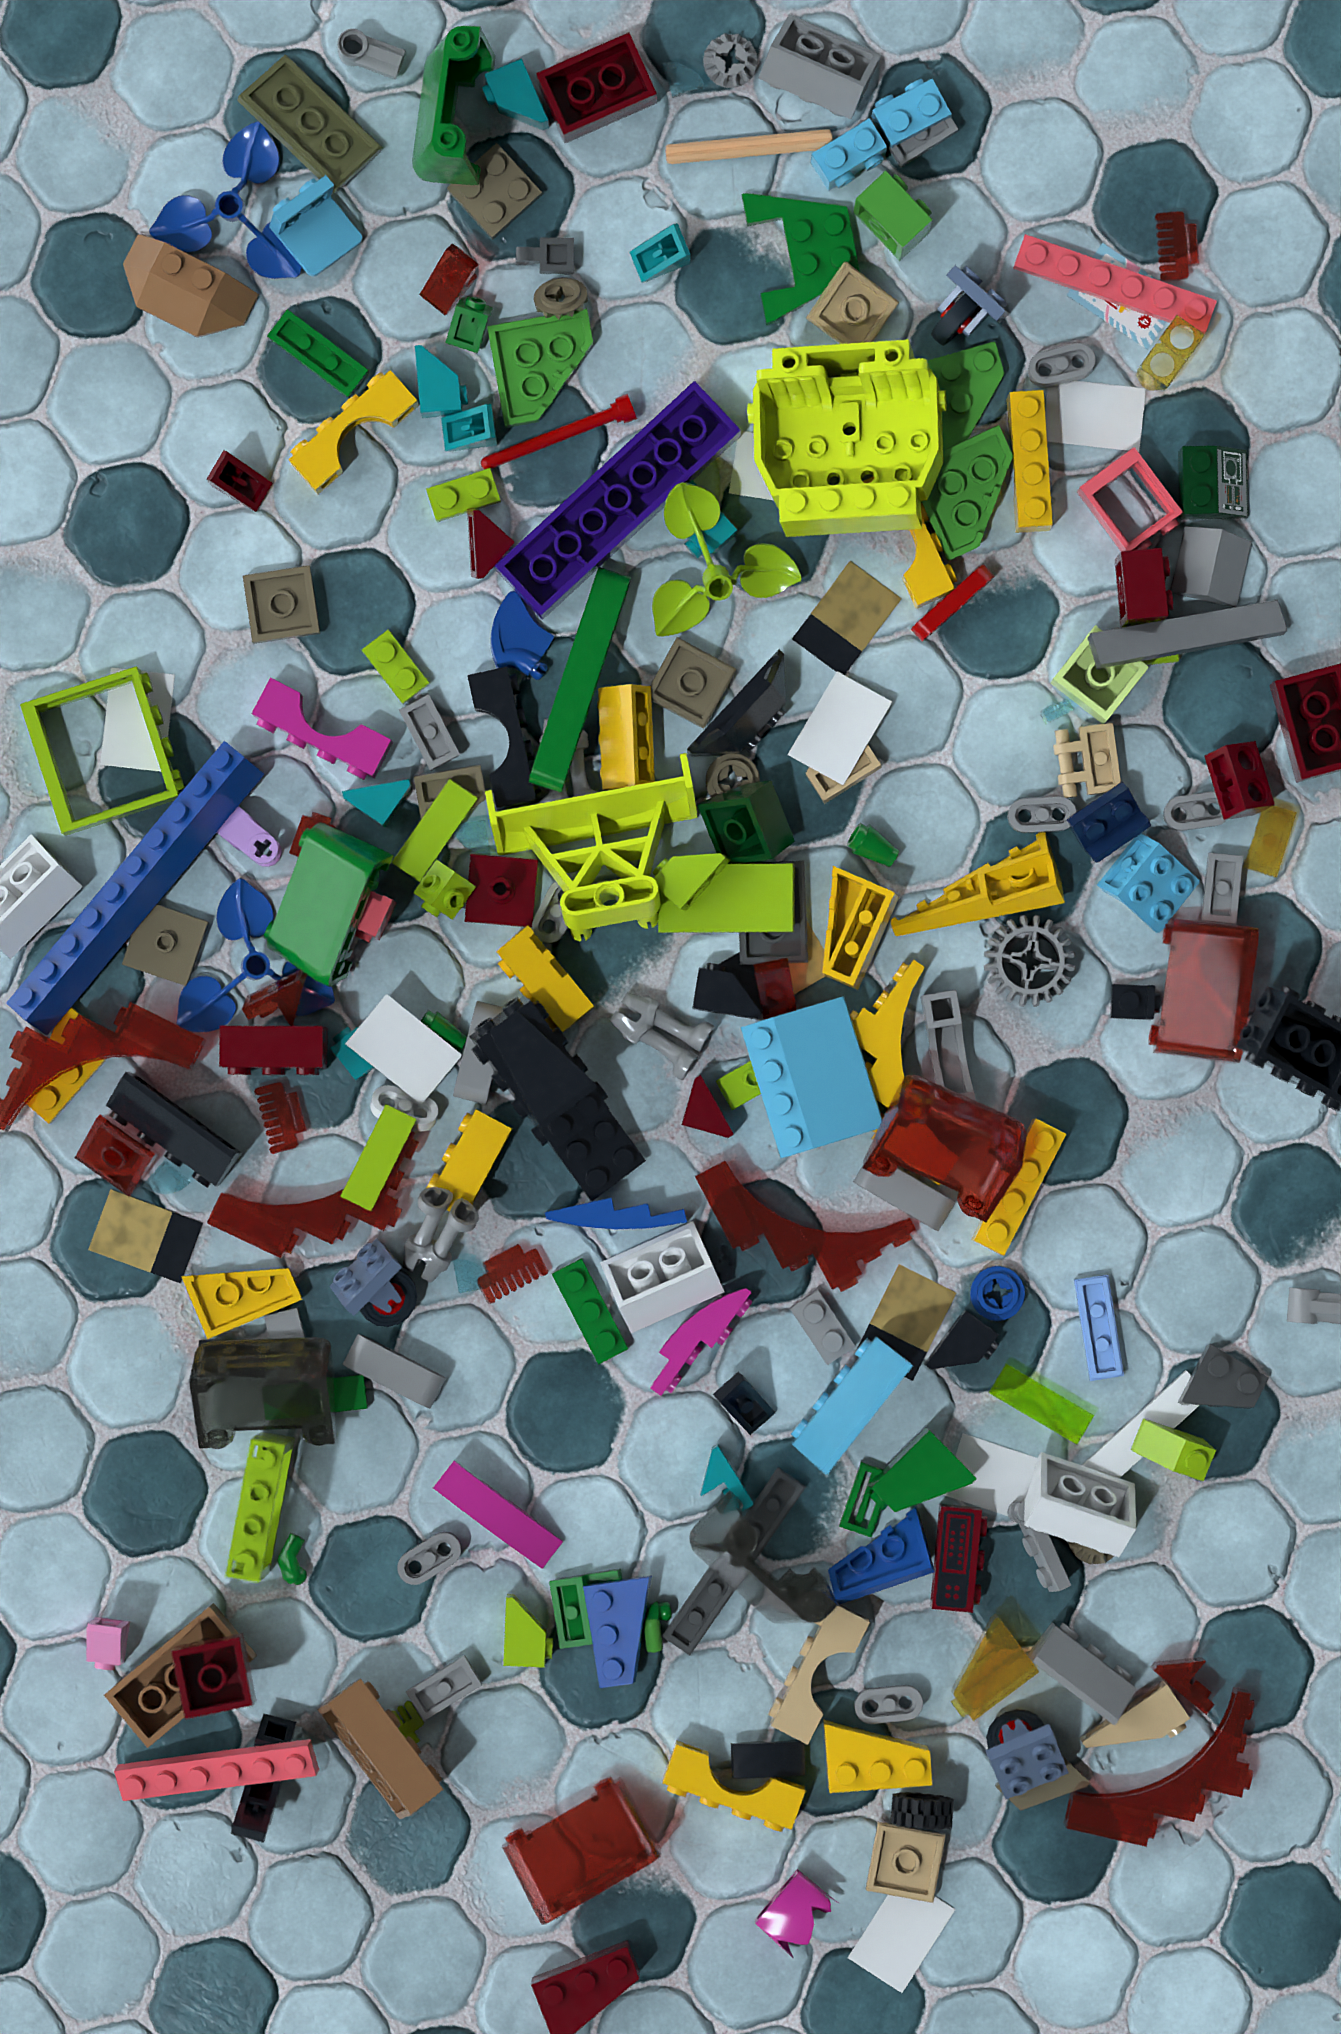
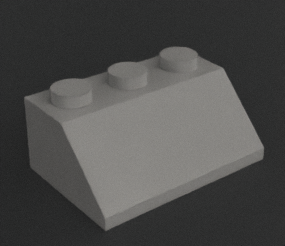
M789 14L770 46L759 79L776 89H783L795 94L805 102L822 106L830 110L834 115L852 119L878 65L881 54Z
M1051 1623L1029 1651L1028 1657L1034 1664L1115 1726L1136 1690L1134 1685L1130 1683L1133 1676L1119 1665L1112 1669L1105 1664L1103 1660L1106 1655L1092 1644H1089L1087 1648L1083 1647L1076 1641L1079 1634L1066 1624L1062 1623L1058 1627Z

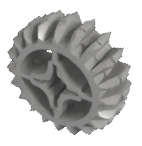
M1022 915L1019 918L1020 927H1016L1015 922L1010 919L1006 922L1010 932L1007 933L1001 927L995 930L1002 938L1000 941L995 938H989L988 944L995 947L996 950L995 952L985 951L984 957L994 958V963L984 965V970L990 971L995 969L996 975L989 977L987 981L991 984L999 979L1002 985L995 992L999 995L1005 989H1008L1010 993L1006 998L1007 1002L1011 1003L1017 994L1020 995L1019 1006L1024 1007L1027 1003V997H1031L1033 1006L1037 1007L1040 1003L1039 995H1042L1044 1000L1049 1003L1052 1001L1049 990L1052 989L1058 995L1064 992L1057 984L1059 981L1064 984H1070L1071 979L1063 975L1064 970L1074 971L1075 965L1065 964V959L1075 957V952L1069 951L1064 953L1063 947L1070 945L1072 941L1068 938L1060 943L1057 937L1064 930L1060 927L1054 933H1051L1049 929L1053 924L1052 920L1048 919L1042 928L1039 927L1040 916L1035 915L1032 919V925H1028L1026 916ZM1029 933L1028 941H1026V946L1022 952L1010 953L1003 951L1006 944L1014 936ZM1039 935L1052 945L1057 960L1044 957L1040 953L1038 946ZM1031 945H1033V959L1046 964H1039L1037 967L1035 965L1032 966L1033 970L1029 971L1027 976L1026 964L1021 962V960L1013 958H1020L1022 955L1024 957L1027 956L1026 952H1029ZM1002 962L1015 965L1019 969L1021 976L1020 987L1008 979L1003 970ZM1037 970H1055L1052 979L1045 986L1038 989H1030L1031 981H1033V976Z

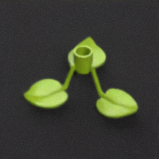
M685 482L677 484L667 496L664 505L665 524L671 534L678 539H686L694 533L696 534L708 568L702 576L704 586L695 585L691 588L688 582L676 579L662 584L653 596L652 611L655 633L658 637L675 635L699 624L709 611L710 603L707 596L716 601L728 598L733 591V585L737 584L736 579L739 575L742 588L750 596L756 598L772 597L802 580L794 560L781 548L768 543L749 547L744 553L745 565L737 566L731 576L724 566L714 565L701 530H709L718 522L720 516L719 502L709 490Z

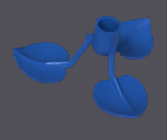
M259 121L252 123L240 130L226 146L223 153L224 171L232 178H241V181L236 187L232 188V191L223 192L217 197L215 209L212 210L210 215L206 216L205 206L197 198L189 195L177 196L162 208L156 221L149 229L150 235L156 240L163 241L183 252L190 253L199 251L210 243L212 230L208 222L213 221L217 216L220 215L229 222L240 220L257 236L249 242L246 248L247 262L251 269L258 275L270 279L297 278L302 270L301 265L270 229V222L266 224L261 232L244 216L246 207L244 201L239 196V192L245 187L248 180L256 184L265 183L278 170L279 153L266 128Z
M242 878L236 880L226 890L221 898L216 914L218 929L226 939L234 941L244 937L249 954L241 962L242 973L223 989L220 983L212 977L199 976L190 980L182 989L178 1002L176 1023L181 1029L203 1033L219 1029V1026H225L229 1023L236 1011V1005L226 994L245 978L259 980L268 975L279 983L274 989L275 1002L283 1012L292 1016L309 1015L335 1002L332 987L314 980L288 961L283 966L282 976L278 975L274 970L270 969L268 957L264 953L255 950L250 936L260 937L264 935L267 926L273 920V909L269 900Z

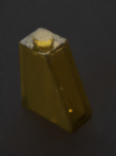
M997 1614L990 1617L951 1689L956 1697L951 1703L962 1718L969 1715L975 1721L1039 1673L1036 1666Z

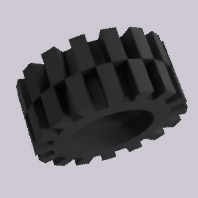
M894 1793L892 1795L890 1822L898 1826L917 1827V1829L952 1828L954 1799L929 1793Z

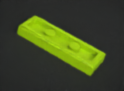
M449 778L392 860V863L420 882L478 797Z
M387 1104L385 1105L345 1185L341 1197L369 1211L373 1210L417 1121L416 1118Z

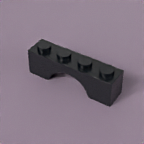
M502 667L467 675L475 711L491 715L500 721L509 737V749L505 760L494 772L489 774L497 811L537 802L535 794L542 793L541 786L529 783L531 772L528 761L534 760L531 741L523 740L521 728L527 727L524 708H516L514 695L520 693L516 673L509 675L508 668Z

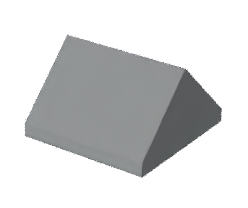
M1185 526L1171 585L1172 594L1229 607H1237L1251 541L1223 529Z

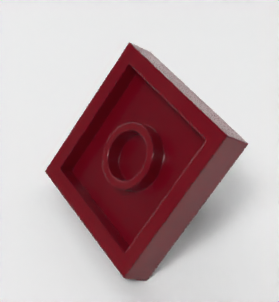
M470 854L468 881L476 887L466 900L464 922L515 927L529 926L532 928L538 860Z

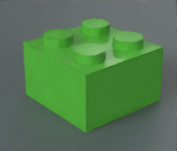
M885 170L856 198L853 213L900 261L929 234L932 224V218L930 217L932 212L922 200L917 199L914 201L906 192L908 186L898 175L894 174L891 176Z

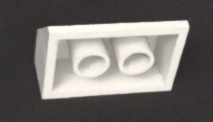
M32 834L0 865V950L10 959L18 951L22 950L28 941L42 927L46 926L52 917L66 903L71 901L83 887Z
M693 1221L600 1262L630 1333H634L724 1293Z
M1040 1452L1024 1503V1526L1057 1536L1068 1542H1074L1095 1549L1101 1553L1120 1557L1136 1531L1135 1483Z

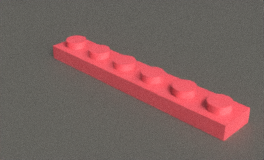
M1026 234L1013 267L1015 270L1203 335L1207 331L1217 300Z
M311 1739L118 1764L114 1773L122 1800L128 1801L313 1777L317 1775L319 1767Z

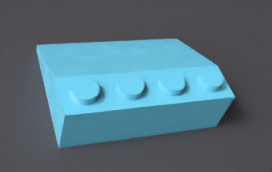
M844 996L741 1027L781 1159L884 1127Z
M876 1336L872 1341L866 1338L854 1353L859 1357L851 1368L845 1365L833 1380L837 1383V1386L830 1395L825 1391L812 1406L816 1410L815 1414L809 1421L803 1418L791 1433L795 1437L792 1445L826 1475L913 1366Z

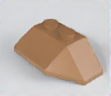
M137 235L123 263L136 307L197 338L233 327L244 326L259 297L258 293L227 273L163 241L144 235Z

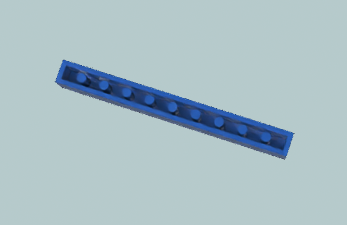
M223 741L6 1004L26 1022L47 1036L264 776V773L227 742Z

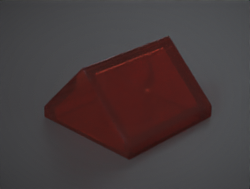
M100 1114L94 1121L74 1158L130 1197L161 1154L107 1115Z

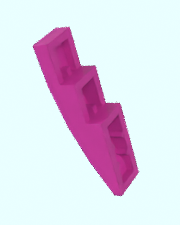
M455 1460L433 1487L434 1490L541 1569H543L563 1543L561 1539L512 1501L507 1500Z

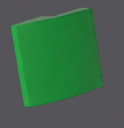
M621 1569L549 1581L560 1649L593 1644L583 1586L623 1580Z

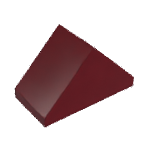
M223 450L207 477V481L213 488L255 512L273 484L225 450Z
M472 508L467 509L471 577L481 579L490 572L515 542L480 510Z
M700 1075L694 1079L682 1125L729 1138L734 1134Z

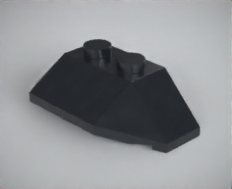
M780 649L777 650L687 748V753L690 756L740 754L744 749L750 753L763 739L759 734L767 724L773 728L786 714L782 709L786 704L784 653Z

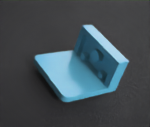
M327 175L318 181L313 178L306 182L299 189L300 194L292 200L287 197L280 201L272 210L274 213L269 226L306 273L312 277L317 276L358 246L362 240L361 233L331 198L334 184Z

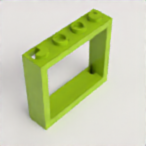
M137 666L20 704L60 831L65 836L172 802L179 796V790L185 788L179 769L173 770L169 760L170 757L174 756L168 737L162 738L159 725L164 724L158 705L152 706L148 693L153 692L148 673L142 674ZM133 683L167 791L75 820L41 713Z
M260 1432L251 1438L225 1577L260 1583L270 1573L295 1437ZM255 1446H258L257 1455L253 1457Z

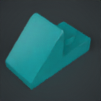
M716 1444L711 1449L700 1496L725 1483L727 1488L723 1489L722 1492L731 1507L733 1508L738 1505L741 1511H744L754 1505L721 1448Z

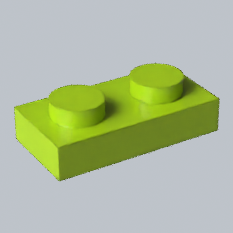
M490 468L426 488L436 522L465 514L467 509L474 508L478 510L501 502Z
M389 630L362 649V652L403 705L430 685Z

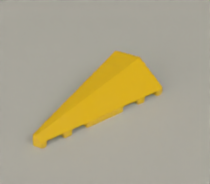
M1046 832L1036 834V841L1021 850L1017 846L1009 850V857L997 864L990 866L987 863L943 889L944 895L927 904L923 900L916 904L917 910L901 920L894 917L890 921L895 936H902L1065 903L1061 878Z

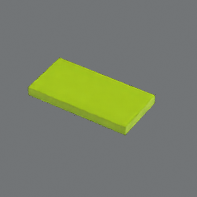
M793 863L727 864L686 911L677 907L659 890L661 904L658 911V933L794 932Z

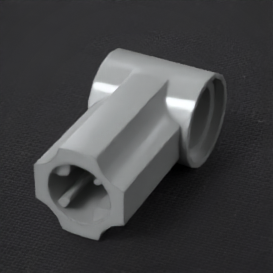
M358 29L345 30L339 36L337 43L339 58L344 64L353 67L359 66L395 80L400 72L406 50L365 36ZM349 41H357L361 44L362 49L357 54H349L343 47Z
M1289 1287L1287 1322L1307 1324L1330 1322L1341 1324V1294L1322 1293L1316 1289Z

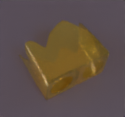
M1176 315L1141 363L1142 368L1139 366L1137 369L1136 377L1141 386L1150 391L1166 390L1191 355L1196 351L1205 334ZM1176 326L1194 335V341L1190 347L1178 349L1173 346L1170 341V334ZM1158 353H1167L1174 360V369L1168 376H1157L1151 370V359Z

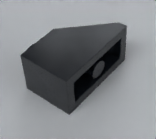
M706 963V969L699 968L693 1010L760 1020V1010L734 974L726 972L727 966Z
M963 1310L927 1358L924 1365L929 1369H938L978 1363L982 1357L988 1360L999 1346V1343L995 1341L999 1334L968 1311Z

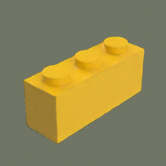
M627 684L598 688L597 708L600 725L599 745L601 750L600 777L602 780V790H614L655 782L651 686Z
M477 1109L473 1115L467 1112L458 1128V1131L463 1133L457 1145L452 1142L450 1143L442 1158V1161L447 1163L441 1175L433 1174L426 1187L443 1188L452 1192L453 1198L447 1208L449 1212L454 1202L460 1198L469 1201L471 1204L474 1203L513 1130L511 1127Z

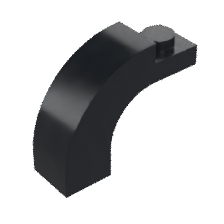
M263 1713L254 1746L292 1742L296 1721ZM283 1780L244 1786L232 1825V1835L264 1843L269 1825L272 1822Z

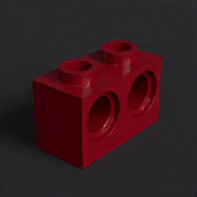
M1256 741L1228 744L1204 756L1224 820L1253 816L1275 805Z

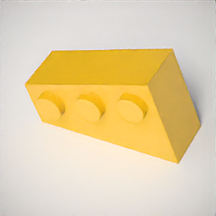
M833 866L828 928L826 930L822 970L824 975L856 990L859 989L899 899L895 892Z
M526 926L496 951L502 958L497 964L510 979L516 975L524 986L519 989L520 992L530 999L532 1003L538 1000L549 1014L545 1021L552 1030L559 1027L564 1033L594 1008L591 1001L529 926Z
M823 1719L829 1793L932 1786L931 1758L927 1745L887 1735L884 1736Z

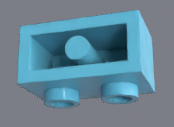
M869 118L813 152L810 163L828 191L835 186L842 188L856 178L854 175L866 168L869 171L884 161L883 157L886 155L887 145Z

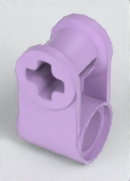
M239 806L217 831L220 836L238 851L241 850L262 867L273 866L281 858L282 849L277 840L260 827L261 825ZM261 843L265 846L271 843L269 849L272 851V854L269 857L264 854L260 858L258 857L261 852L257 848Z

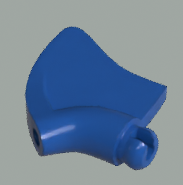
M510 591L506 595L493 621L490 637L493 661L496 668H514L527 676L531 675L535 680H540L548 670L547 665L540 662V659L547 651L554 636L536 624L515 591Z

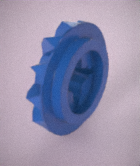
M989 1267L978 1273L971 1284V1302L975 1310L989 1320L1001 1321L1009 1319L1023 1305L1025 1290L1022 1280L1014 1271L1006 1267ZM993 1279L996 1280L1000 1288L1012 1289V1292L1002 1296V1308H999L994 1298H983V1295L993 1290Z

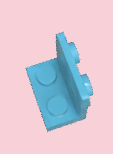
M1141 833L1130 842L1097 886L1108 895L1125 904L1153 931L1160 933L1197 887L1199 879L1160 843Z

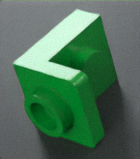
M461 297L455 307L445 343L478 353L493 307L486 305L487 302L479 297Z

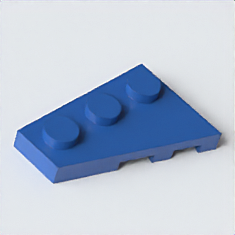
M916 1507L906 1513L907 1517L893 1527L889 1525L880 1532L881 1536L865 1547L860 1546L828 1569L834 1597L839 1605L935 1572L920 1514Z
M652 1575L583 1586L600 1688L636 1682L642 1644L643 1621L646 1617V1602Z

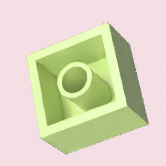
M1095 625L1050 684L1104 724L1149 667L1142 661L1097 669L1088 641V636L1091 633L1102 631Z

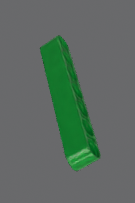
M598 567L532 767L529 783L562 793L631 581L630 576Z

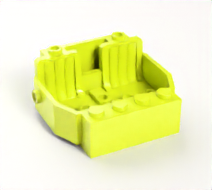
M909 339L772 349V368L756 371L757 383L753 388V403L747 404V415L749 424H753L754 461L779 509V522L786 537L922 529L921 500H928L943 465L942 411L947 409L945 390L940 391L937 378L930 369L927 359H915ZM849 426L856 428L852 435L844 434L845 429ZM871 474L874 476V479L871 483L862 482L863 477ZM837 476L840 478V482L837 485L828 484L831 477Z

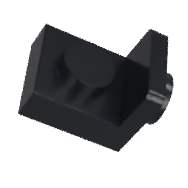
M1111 984L1110 1018L1153 1020L1154 1013H1160L1161 993H1155V985Z

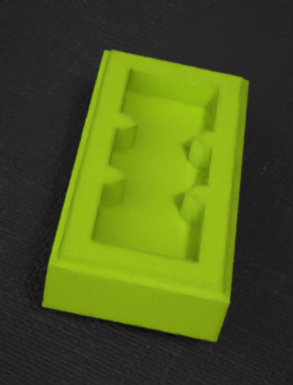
M751 1061L715 1081L731 1110L761 1094Z

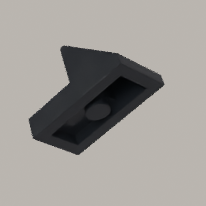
M739 1372L713 1393L715 1398L749 1435L775 1414V1411Z

